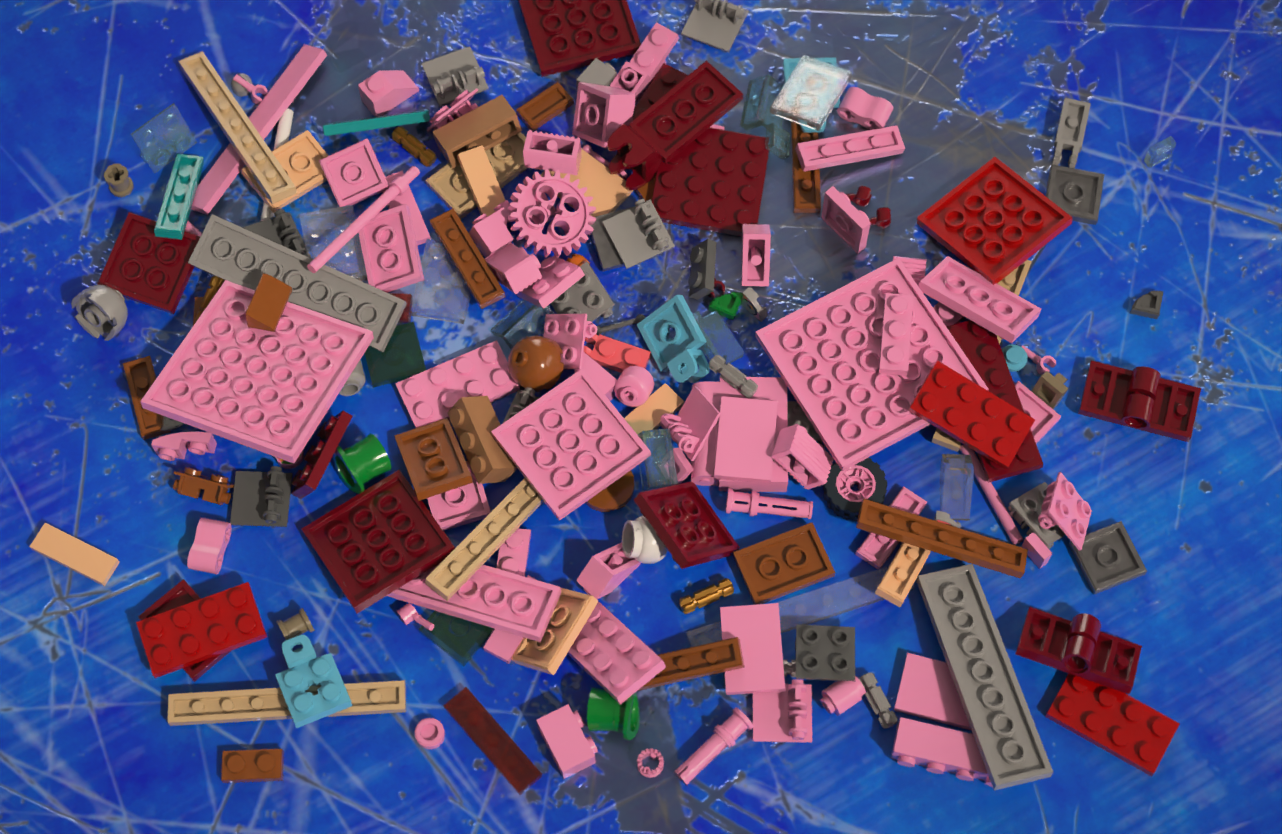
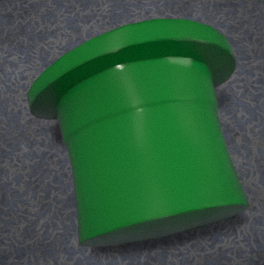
M371 433L356 444L343 450L338 445L333 454L334 465L340 479L345 486L357 494L364 492L363 484L382 473L390 471L392 468L384 447Z
M592 687L587 708L589 731L623 733L625 740H632L638 732L640 722L637 692L622 704H619L605 689Z

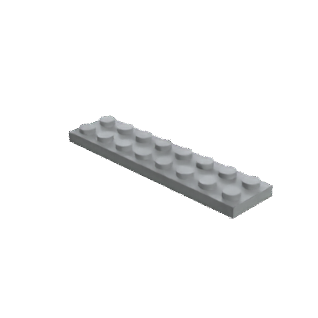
M213 214L188 261L190 265L213 276L256 290L263 273L271 275L292 287L288 302L373 331L374 339L369 346L381 352H384L407 305L406 301L329 266L323 265L316 273H312L307 265L313 259Z
M973 564L919 575L916 582L993 789L998 790L1051 777L1053 774L1052 767Z

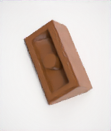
M263 273L245 314L248 327L275 332L291 295L292 287L271 275Z

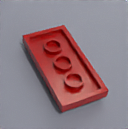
M938 360L933 365L908 408V411L1004 469H1007L1035 421L1034 418Z
M249 582L136 622L154 678L267 638Z
M1069 673L1045 716L1150 776L1155 773L1180 724L1126 693Z

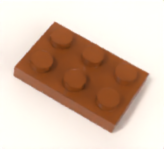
M448 418L394 435L418 501L473 483L470 471Z
M813 522L733 552V558L754 605L767 603L835 576L834 568Z

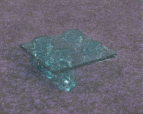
M174 103L131 133L132 138L142 152L140 154L141 158L145 163L148 162L154 173L174 160L177 154L184 153L197 143Z

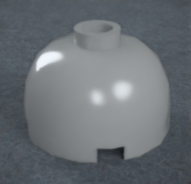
M93 285L72 299L71 307L73 309L76 306L78 311L75 318L83 329L93 337L98 339L101 334L106 337L104 341H108L116 336L125 326L128 311L125 299L119 291L105 285Z

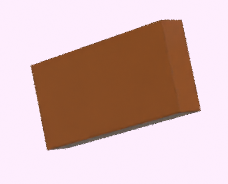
M556 82L517 108L516 114L533 132L574 105V99L559 82Z

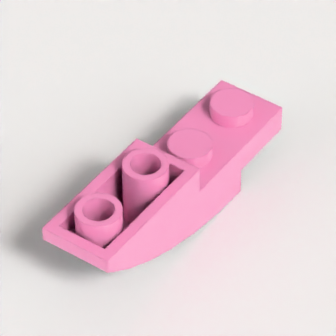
M656 22L631 61L625 62L610 87L621 88L636 94V103L642 97L662 65L666 64L665 59L679 40L678 34Z

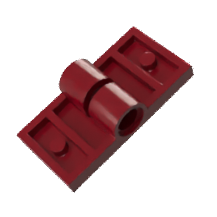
M1091 360L1078 414L1189 442L1192 436L1201 388L1160 378L1161 374L1150 367H1136L1131 371Z
M1029 607L1015 654L1130 694L1142 646L1101 632V623L1093 615L1078 614L1070 621Z

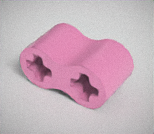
M850 87L840 103L837 113L848 122L858 123L868 130L884 128L893 111V106L884 98L871 96L857 87Z
M204 517L199 520L195 539L188 555V569L216 575L220 572L224 553L231 536V523Z

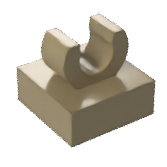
M1046 371L1039 378L1032 392L1054 409L1069 389L1064 385L1068 379L1061 373L1053 376Z

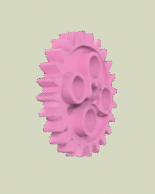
M546 169L542 177L538 172H535L532 179L528 176L525 177L523 184L519 183L515 188L518 193L513 192L510 197L514 202L508 205L507 209L513 211L508 216V220L516 222L511 227V231L519 230L520 234L516 240L525 238L527 241L524 248L526 249L532 244L535 246L534 254L543 249L544 257L547 258L550 252L553 251L555 257L558 258L563 250L566 256H568L572 252V248L576 251L579 250L581 247L580 242L585 244L589 239L586 234L590 235L594 230L590 225L594 224L596 218L590 215L594 213L596 207L588 206L593 197H584L587 187L579 189L577 187L579 179L571 183L569 181V173L564 178H560L559 170L551 176L549 170ZM539 192L547 193L550 200L545 201L541 199ZM557 193H561L562 197L554 211V218L548 226L547 233L544 235L542 230L549 218L550 209L556 201ZM564 203L571 204L575 212L567 211ZM534 215L538 217L540 224H533L529 216ZM554 227H561L565 232V236L556 234Z

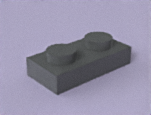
M706 239L693 247L690 253L689 297L696 300L714 291L717 242Z

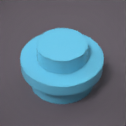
M1007 345L1002 349L1010 372L1019 371L1025 367L1028 358L1026 351L1022 347Z

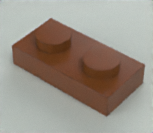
M283 749L222 751L221 780L223 783L283 781L284 751Z

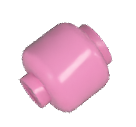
M630 366L624 369L615 383L614 392L621 403L629 407L643 405L653 391V377L649 371L640 366Z

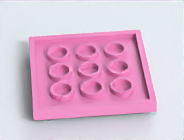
M583 368L491 431L497 443L559 521L651 456L649 448Z

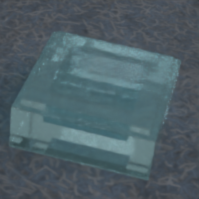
M776 123L767 125L766 149L781 159L790 157V133Z
M1172 136L1149 147L1144 158V162L1148 167H1153L1171 157L1176 146Z

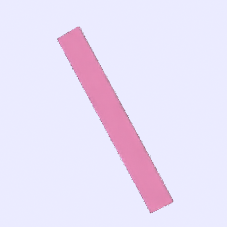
M304 44L264 97L263 101H261L249 117V120L263 140L326 58L327 54L323 49ZM231 143L197 186L191 210L208 215L245 166V163Z

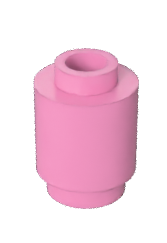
M855 676V681H836L821 692L823 698L820 701L829 714L834 712L839 716L861 701V696L866 693V690L861 681Z

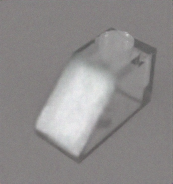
M942 454L940 511L950 514V518L953 520H970L974 467L970 455Z

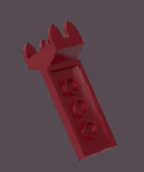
M706 60L633 120L629 126L623 124L612 133L607 143L608 150H617V155L613 157L609 164V173L611 175L619 174L625 169H631L633 173L627 178L625 189L637 190L643 187L655 177L661 161L665 164L741 102L743 100V93Z

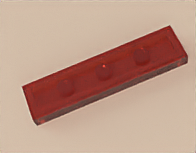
M467 687L444 705V709L519 795L524 793L542 777V773Z

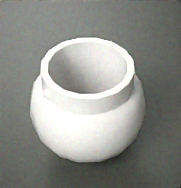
M640 516L636 520H628L625 523L622 532V548L626 557L634 558L641 563L654 564L661 561L669 552L644 516Z

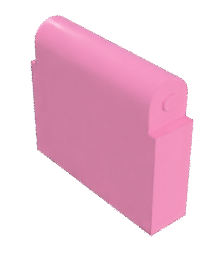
M721 377L720 382L704 381L692 385V389L694 386H697L719 412L721 396L747 398L740 392V388L735 389ZM746 377L747 380L751 379L758 385L756 393L748 399L778 401L775 448L780 430L788 427L787 385L782 377ZM718 418L702 449L697 454L695 460L691 461V466L693 467L691 482L700 486H719V491H728V488H733L734 492H787L788 472L774 458L771 484L714 479L719 428Z

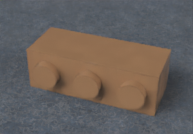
M500 95L433 131V135L439 150L453 169L460 165L457 158L459 153L482 145L486 151L522 132L516 112L505 97Z
M488 396L461 397L447 414L478 484L505 482L518 468L492 436L491 431L501 424Z

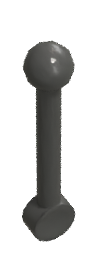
M639 314L634 319L603 327L597 326L596 334L599 335L602 332L638 324L646 317L643 314Z

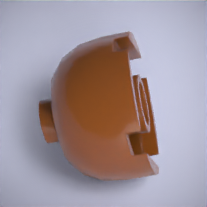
M527 336L519 340L510 351L508 356L509 373L516 384L521 387L532 388L535 392H540L543 389L548 390L556 384L562 374L564 363L560 362V353L563 354L562 349L556 341L547 337Z

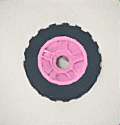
M868 457L844 471H841L837 463L830 466L829 477L823 485L824 500L827 501V506L834 511V514L840 515L846 520L853 519L857 521L863 499L883 504L887 491V480H885V473L880 469V465L877 462H873ZM857 484L859 491H852L850 488Z

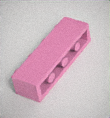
M900 718L891 759L897 760L899 765L914 767L915 764L927 767V771L935 774H944V771L954 773L958 779L973 781L974 778L983 780L986 785L992 787L973 734Z

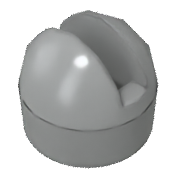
M244 73L237 74L244 80H246L248 83L253 85L252 80L248 75ZM232 78L231 87L234 94L241 97L250 94L246 88Z

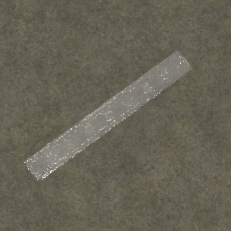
M889 566L777 602L779 604L781 633L796 629V624L809 625L885 600L875 594V591ZM721 621L686 632L690 647L721 641Z

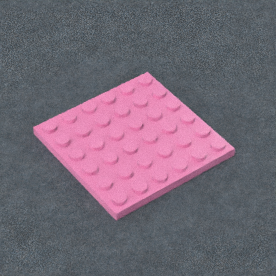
M899 258L755 333V337L841 471L930 425L927 421L908 411V408L937 360L987 391L989 390ZM886 293L914 295L907 376L879 373Z
M225 280L142 398V408L285 461L295 463L374 339L373 331L287 302L275 332L248 327L245 314L255 290Z

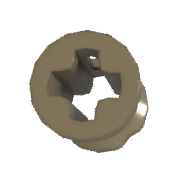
M118 163L108 166L104 172V178L109 184L111 193L116 197L128 196L133 191L134 184L129 177L127 168Z
M303 608L299 609L298 614L285 621H277L286 640L297 637L307 631H315Z

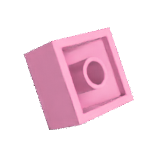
M578 82L572 135L603 148H608V139L612 133L621 125L626 124L629 126L632 122L636 94L617 87Z

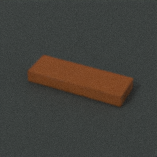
M146 356L123 363L143 440L170 433L171 431H161L162 415L146 410L141 405L142 398L157 378L151 357Z

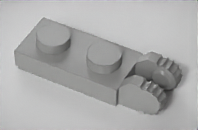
M1064 98L1054 143L1056 148L1052 165L1058 166L1062 158V149L1072 151L1068 161V168L1075 169L1078 153H1080L1091 103Z

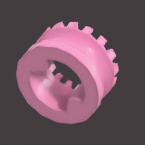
M653 748L641 751L637 759V767L640 774L644 777L653 778L662 772L664 761L661 753ZM650 756L652 760L657 759L659 765L655 770L651 771L649 767L642 766L643 759Z

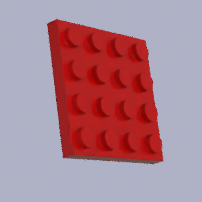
M993 157L917 217V224L968 267L981 274L994 285L1072 224V217L998 158Z

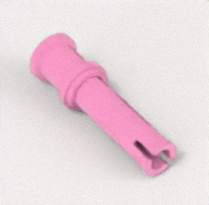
M728 488L725 513L730 514L731 511L748 513L752 517L754 515L757 516V513L811 519L813 501L759 496L757 491L743 493L734 492L733 488ZM735 501H744V502H748V503H747V504L735 503ZM759 503L767 504V506H759ZM772 505L796 507V509L772 507Z
M735 707L732 710L733 714L722 725L714 727V734L678 769L674 770V773L681 781L683 780L685 785H688L726 747H733L736 744L735 740L747 729L751 730L754 727L749 718L740 709Z

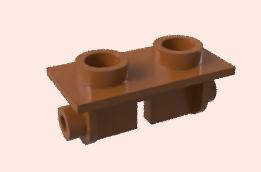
M185 467L182 471H174V474L180 475V480L176 479L173 485V490H176L178 494L199 498L200 490L204 489L202 500L218 505L229 503L231 493L227 491L228 488H233L234 484L228 482V477L218 474H212L211 478L202 476V470Z

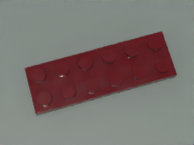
M972 320L946 326L988 387V391L1024 412L996 334L977 325ZM1031 429L1007 469L1002 468L977 452L988 483L1043 467V461Z

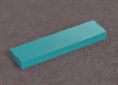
M429 109L327 123L323 125L324 135L330 136L428 122L430 114Z
M185 154L176 155L154 229L156 237L183 239L204 165L203 157Z

